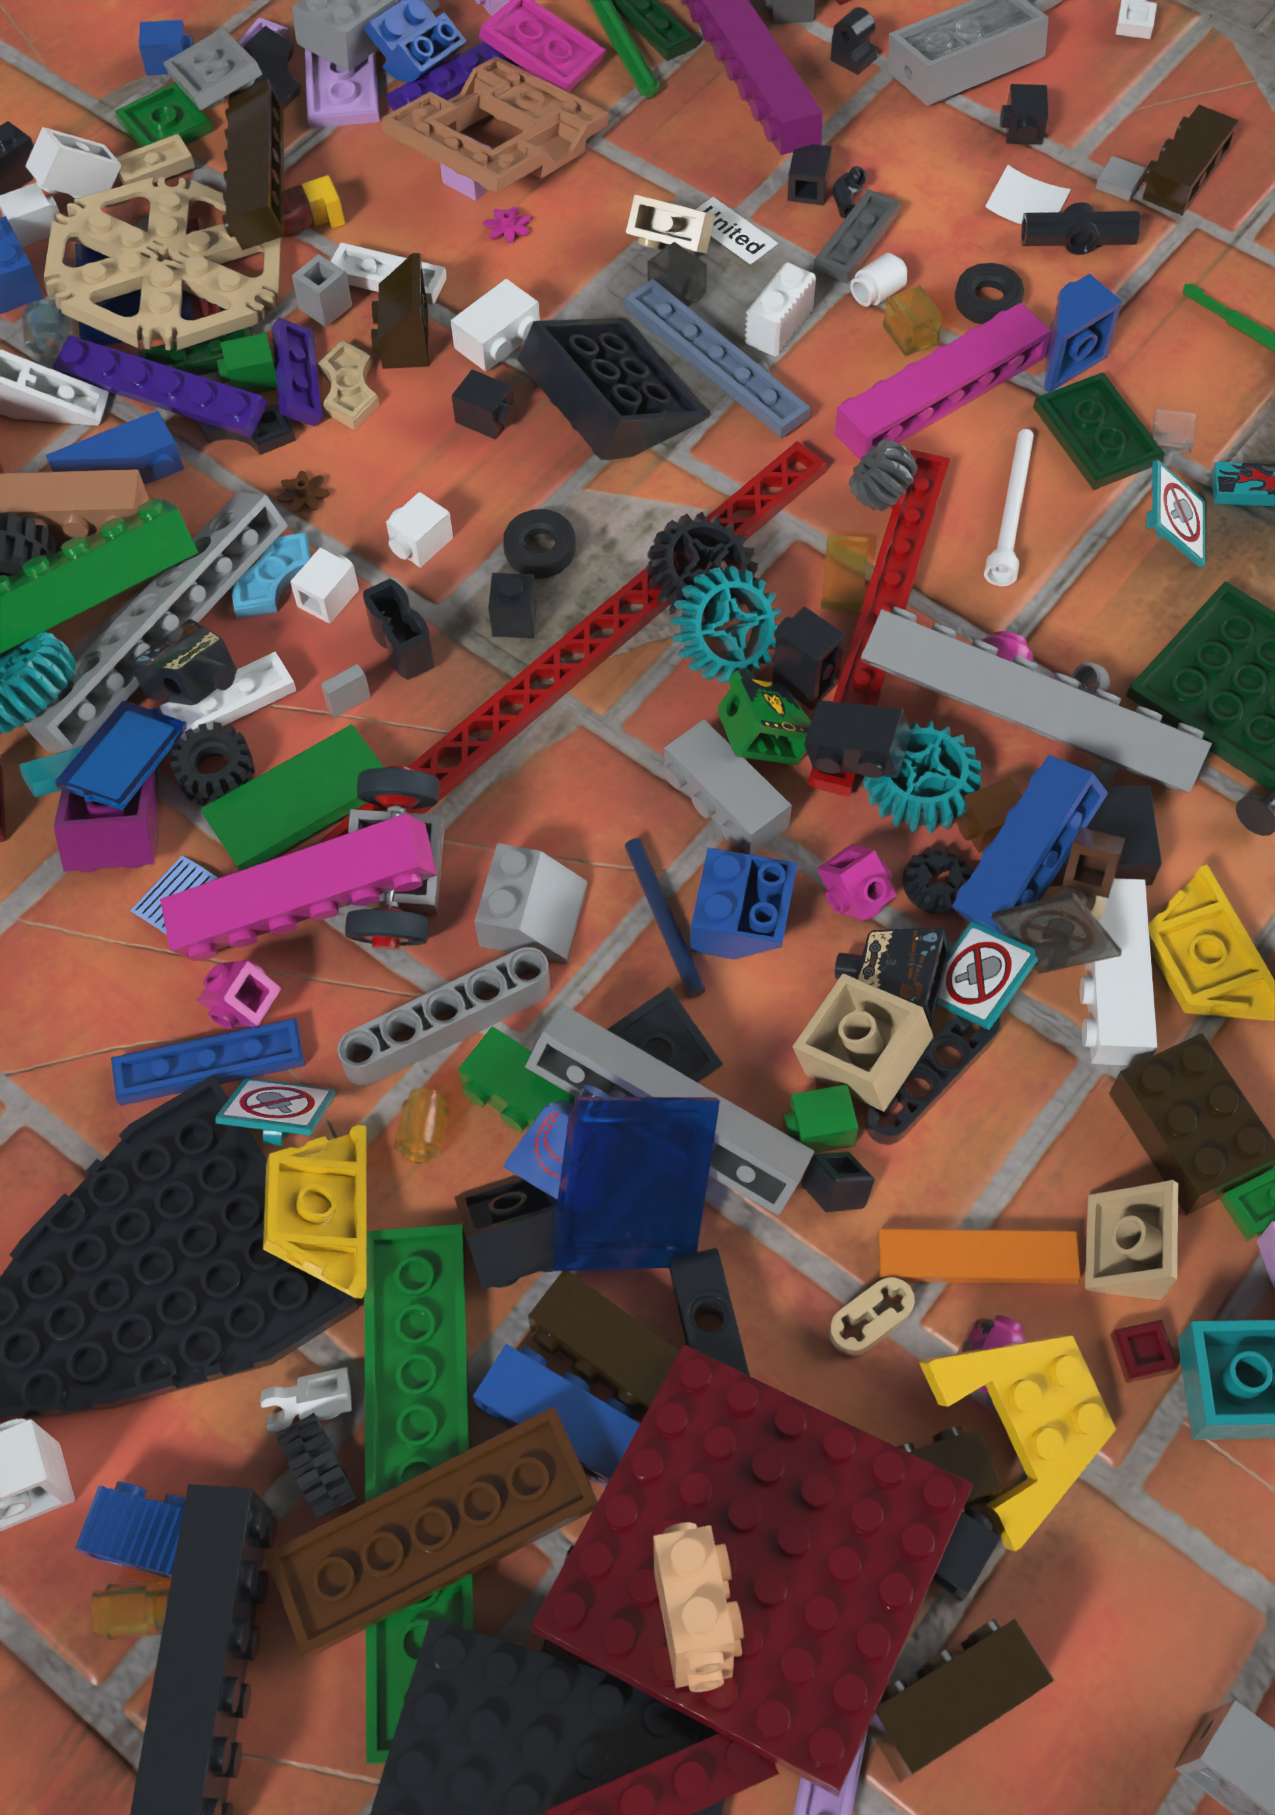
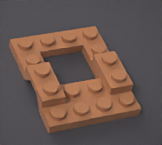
M496 56L473 68L460 94L453 98L445 100L429 92L382 117L381 132L393 137L399 143L408 145L425 154L427 158L444 164L453 169L457 174L464 175L478 182L487 190L498 193L527 174L542 179L585 152L586 139L608 126L609 113ZM490 114L497 120L505 121L522 130V133L493 150L459 132Z

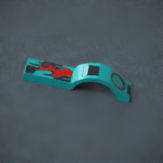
M1214 463L1211 471L1214 504L1275 506V464Z

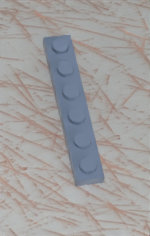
M651 279L624 297L625 309L780 438H783L810 418V406L654 279Z

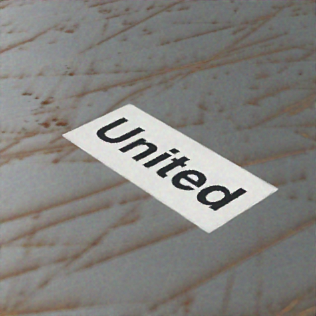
M715 197L710 198L695 209L716 215L711 237L750 265L779 244Z

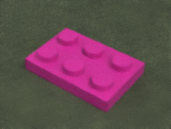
M510 0L481 26L479 38L531 74L567 92H570L603 61L606 50L533 0Z

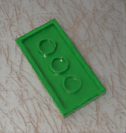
M351 724L200 810L237 869L242 871L262 864L350 813V809H358L367 804V802L357 797L359 773L367 769L384 768V766Z

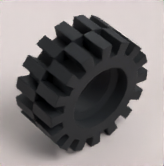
M213 722L212 730H208L206 723L198 725L201 732L195 734L192 728L185 731L188 740L185 741L179 737L175 742L178 750L172 749L170 754L173 761L170 762L171 768L181 791H184L190 801L195 798L198 805L202 806L206 805L207 799H210L212 803L253 780L251 773H255L253 758L244 736L240 732L236 734L235 728L227 725L226 729L223 730L221 723ZM222 755L229 758L228 764L218 772L203 774L197 771L198 765L208 757Z
M315 1413L276 1433L291 1471L294 1473L299 1487H301L307 1502L318 1519L357 1498L348 1476Z

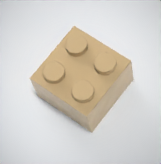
M842 974L792 1048L806 1076L830 1087L848 1084L851 1097L885 1112L933 1039V1034L923 1007L846 974Z

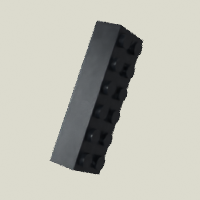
M188 1484L130 1815H233L232 1803L226 1802L229 1780L238 1776L241 1765L242 1744L241 1742H236L239 1718L245 1719L250 1707L251 1685L245 1683L248 1660L254 1661L258 1653L260 1629L259 1626H254L257 1604H264L266 1599L268 1571L262 1570L265 1549L273 1548L277 1530L276 1516H271V1509L252 1488Z

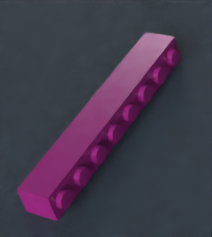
M680 0L682 5L686 4L693 23H698L705 42H710L717 61H722L729 80H734L741 99L747 101L751 107L754 120L759 121L763 126L767 141L773 142L780 155L792 153L794 149L812 144L822 145V110L749 0Z

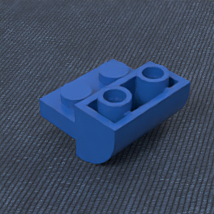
M402 0L371 20L364 29L387 58L383 68L392 77L402 82L415 81L459 51L467 43V40L445 13L436 17L423 0Z

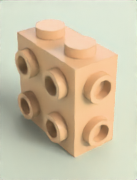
M694 1523L675 1524L666 1528L663 1534L654 1536V1575L675 1687L689 1686V1690L692 1692H704L722 1686L724 1684L723 1679L732 1677L734 1657L742 1656L740 1639L744 1638L742 1620L737 1601L729 1603L726 1601L727 1598H730L728 1580H731V1569L725 1543L715 1545L711 1525L697 1528V1525Z

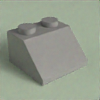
M497 843L474 921L479 947L510 953L520 948L534 947L542 951L547 960L567 963L588 886L587 881L542 851Z

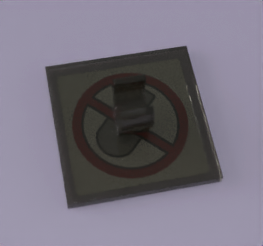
M1075 892L993 912L991 916L992 920L1007 937L1035 949L1036 958L1039 960L1034 965V969L1039 974L1118 957L1122 953L1120 947Z

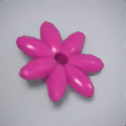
M514 206L510 210L501 211L500 209H494L493 213L496 219H489L483 222L485 227L493 229L490 233V239L500 238L504 234L506 241L512 243L515 234L520 236L529 234V230L524 225L531 221V216H518V208Z

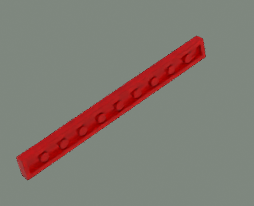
M916 450L910 451V455L915 458V464L918 466L917 472L913 476V483L905 490L906 494L901 495L893 506L832 702L878 705L887 672L863 663L861 656L881 609L891 613L893 607L904 610L907 608L945 482L950 458ZM812 766L808 787L850 797L857 773L838 772L830 774L819 769H813Z

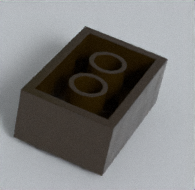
M1203 1033L1119 1072L1109 1095L1164 1181L1174 1180L1178 1183V1203L1186 1215L1221 1199L1224 1193L1275 1167L1274 1139Z
M996 1618L992 1619L968 1635V1639L961 1643L964 1652L955 1657L951 1649L947 1648L922 1665V1668L916 1672L919 1680L908 1687L905 1680L901 1678L886 1687L868 1729L900 1783L1055 1681L1016 1619L1002 1627Z

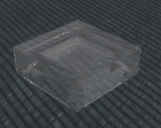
M1156 408L1152 426L1153 439L1161 449L1191 453L1194 445L1196 413Z

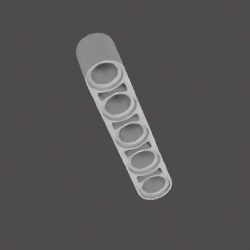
M534 947L517 949L347 1032L338 1042L337 1048L346 1077L350 1082L358 1086L374 1084L539 1003L546 998L551 986L546 956L542 951ZM529 971L539 974L531 980L519 978L520 975ZM491 991L498 994L491 1000L478 999L479 995L484 992ZM443 1012L456 1013L455 1017L451 1020L439 1021L436 1019ZM400 1033H414L413 1037L408 1041L397 1042L394 1040ZM367 1052L372 1054L365 1062H352V1059L359 1053Z

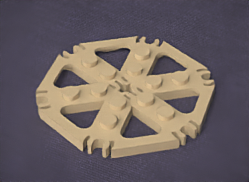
M154 177L75 199L74 204L69 203L67 205L68 217L59 213L55 215L56 222L52 220L44 272L45 290H47L49 297L55 296L56 307L61 309L62 314L138 348L139 338L142 337L145 349H150L153 340L161 339L165 341L166 350H171L173 339H176L177 350L256 325L258 320L265 318L264 306L271 309L275 308V301L278 302L281 238L242 250L236 238L229 237L223 223L187 234L190 207L196 201H206L214 205L215 208L226 212L223 193L191 179L190 188L186 189L184 178H179L177 186L169 187L165 185V177H160L158 179V187H155ZM132 198H147L151 202L148 232L105 214L101 210L103 207L110 208L127 203ZM67 241L80 243L110 257L76 268L63 264ZM254 253H265L264 272L259 277H247L220 265ZM142 289L140 309L138 314L133 317H122L94 304ZM183 290L206 299L208 302L217 304L226 310L193 321L181 318Z

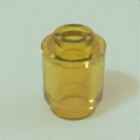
M413 1089L409 1092L408 1099L403 1101L394 1148L402 1153L404 1160L417 1164H426L430 1162L431 1158L441 1155L449 1116V1108L446 1106L447 1098L443 1094L430 1089Z
M158 1578L111 1583L106 1585L105 1590L94 1591L90 1603V1622L93 1634L95 1636L105 1635L108 1640L161 1635L170 1589H165L162 1580Z

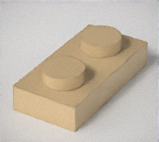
M179 134L116 157L122 165L118 172V177L123 185L154 177V183H156L160 177H165L166 179L195 167L193 157Z

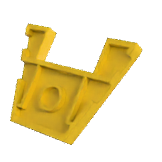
M1057 1335L1005 1344L1002 1347L984 1350L976 1349L944 1357H930L919 1362L938 1405L948 1407L984 1385L988 1390L1028 1477L1024 1482L985 1505L998 1535L1001 1537L1004 1548L1017 1551L1022 1548L1116 1431L1115 1425L1073 1335Z

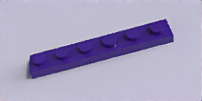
M71 335L68 336L52 367L57 372L108 392L250 438L268 404L261 395Z

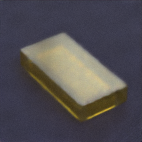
M827 535L820 609L861 611L868 549L867 537Z

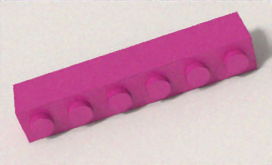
M1022 303L1007 311H1001L993 319L977 328L969 329L963 336L953 342L939 346L932 354L918 362L908 364L902 371L890 378L878 381L869 390L854 398L851 397L837 407L834 434L860 461L861 456H865L871 446H877L884 439L887 441L894 440L899 444L1045 359L1051 330Z
M406 813L160 899L169 949L172 952L189 956V959L192 961L210 959L217 955L218 949L227 946L244 947L257 942V936L268 932L274 934L290 932L298 927V922L310 918L323 920L339 914V908L351 904L355 906L373 904L381 899L380 894L392 890L406 892L417 889L423 885L422 880L437 876L425 823Z

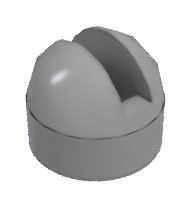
M1084 662L1078 665L1071 677L1080 682L1077 689L1092 695L1095 694L1096 689L1106 692L1110 684L1108 672L1101 665L1092 662ZM1094 684L1091 688L1087 689L1086 686Z

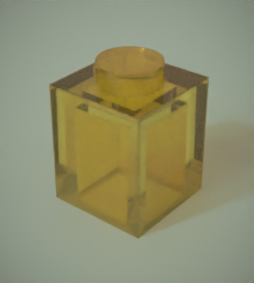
M920 285L886 298L883 327L905 357L939 344L943 315Z

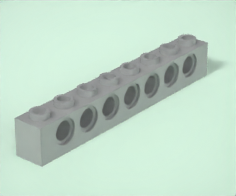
M237 492L192 539L198 553L163 570L76 661L74 675L68 681L67 688L60 691L58 698L47 705V709H43L34 719H29L23 725L46 751L57 754L84 746L140 686L129 662L187 620L191 619L198 623L288 527L267 495Z

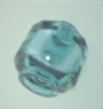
M41 299L28 304L23 310L22 331L26 347L44 358H57L68 336H74L73 318L62 314L61 309L56 307L55 300Z

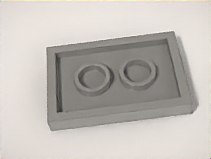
M223 28L163 62L169 76L200 111L204 108L209 109L218 106L225 96L235 90L247 89L254 83V79L263 75L257 62Z

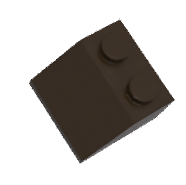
M412 253L383 279L378 287V300L372 301L373 323L378 324V329H371L373 353H380L383 369L429 367V309L420 253Z

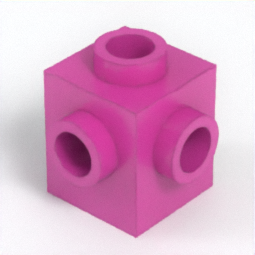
M851 844L817 868L828 890L825 894L826 899L832 909L840 915L843 914L862 921L870 919L884 909L883 905L897 896L890 883L892 878L891 872L887 865L878 858L875 850Z
M251 961L223 962L216 965L207 974L203 982L205 989L197 1001L210 1010L208 1016L222 1027L232 1029L233 1027L258 1026L268 1013L281 987L267 977L261 967Z

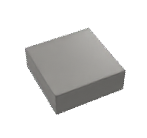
M1112 156L1098 177L1095 189L1130 201L1143 179L1146 168Z
M358 664L351 666L321 684L327 709L334 718L371 698L366 675Z

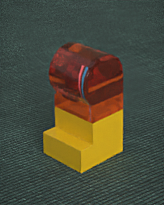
M329 175L284 190V237L297 236L306 228L309 229L328 222L331 229L346 225L340 199Z

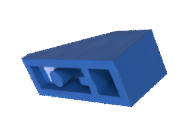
M158 410L46 455L52 472L138 469L143 484H149L184 469L176 443Z

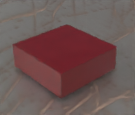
M1162 1319L1115 1329L1110 1334L1126 1383L1175 1373L1178 1369Z

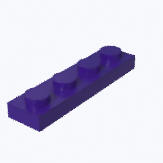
M484 42L432 69L415 81L406 83L388 93V106L395 111L429 92L449 100L460 94L473 68L496 56L515 66L519 65Z

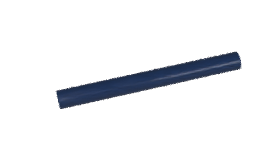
M639 838L631 839L625 844V849L688 997L700 996L705 992V987L642 841Z

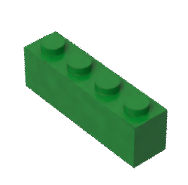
M492 1026L458 1068L462 1092L470 1101L480 1107H485L486 1104L490 1105L501 1113V1119L509 1127L521 1133L525 1129L528 1131L547 1104L566 1100L575 1105L578 1098L525 1068L532 1051ZM603 1113L600 1120L620 1132L619 1144L607 1184L616 1188L648 1145V1139Z

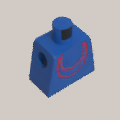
M584 1085L575 1105L566 1100L547 1104L510 1154L503 1167L580 1214L599 1207L620 1140V1132L600 1120L611 1099L610 1096L596 1087Z

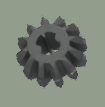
M884 439L880 441L877 446H871L865 456H861V461L853 468L854 474L850 477L848 483L851 486L850 492L865 507L868 506L872 510L878 509L879 511L887 509L889 505L896 504L898 498L906 494L905 490L913 483V476L918 468L915 464V458L910 455V451L902 444H897L894 440L887 441Z

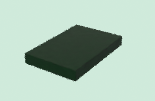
M1103 372L1035 398L1033 408L1093 490L1152 468L1153 461L1155 460L1163 463L1165 453Z

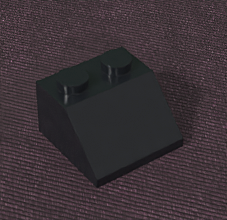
M521 1177L454 1197L482 1290L490 1287H507L514 1284L521 1277L539 1271L553 1272L562 1268L567 1262L578 1259L561 1201Z

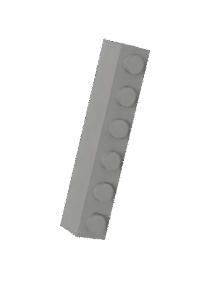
M564 1004L542 1031L525 1068L576 1098L579 1097L584 1085H590L602 1090L611 1098L604 1111L605 1115L777 1216L780 1215L798 1186L814 1153V1150Z

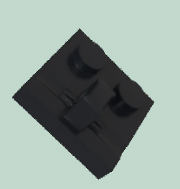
M670 987L606 1029L697 1083L723 1066L720 1058Z

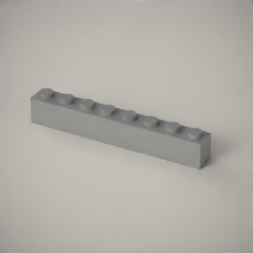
M893 607L891 613L881 609L862 653L861 660L863 663L1184 795L1191 792L1212 743L1202 739L1203 731L1183 723H1179L1177 729L1160 722L1163 717L1161 714L1138 706L1135 712L1119 706L1121 698L1111 693L1096 689L1095 694L1092 695L1077 689L1080 682L1069 676L1055 673L1054 677L1050 678L1037 672L1039 665L1027 659L1014 656L1011 662L996 656L998 649L985 642L974 639L971 646L957 640L956 636L958 633L943 625L934 623L930 629L915 623L917 616L904 609Z

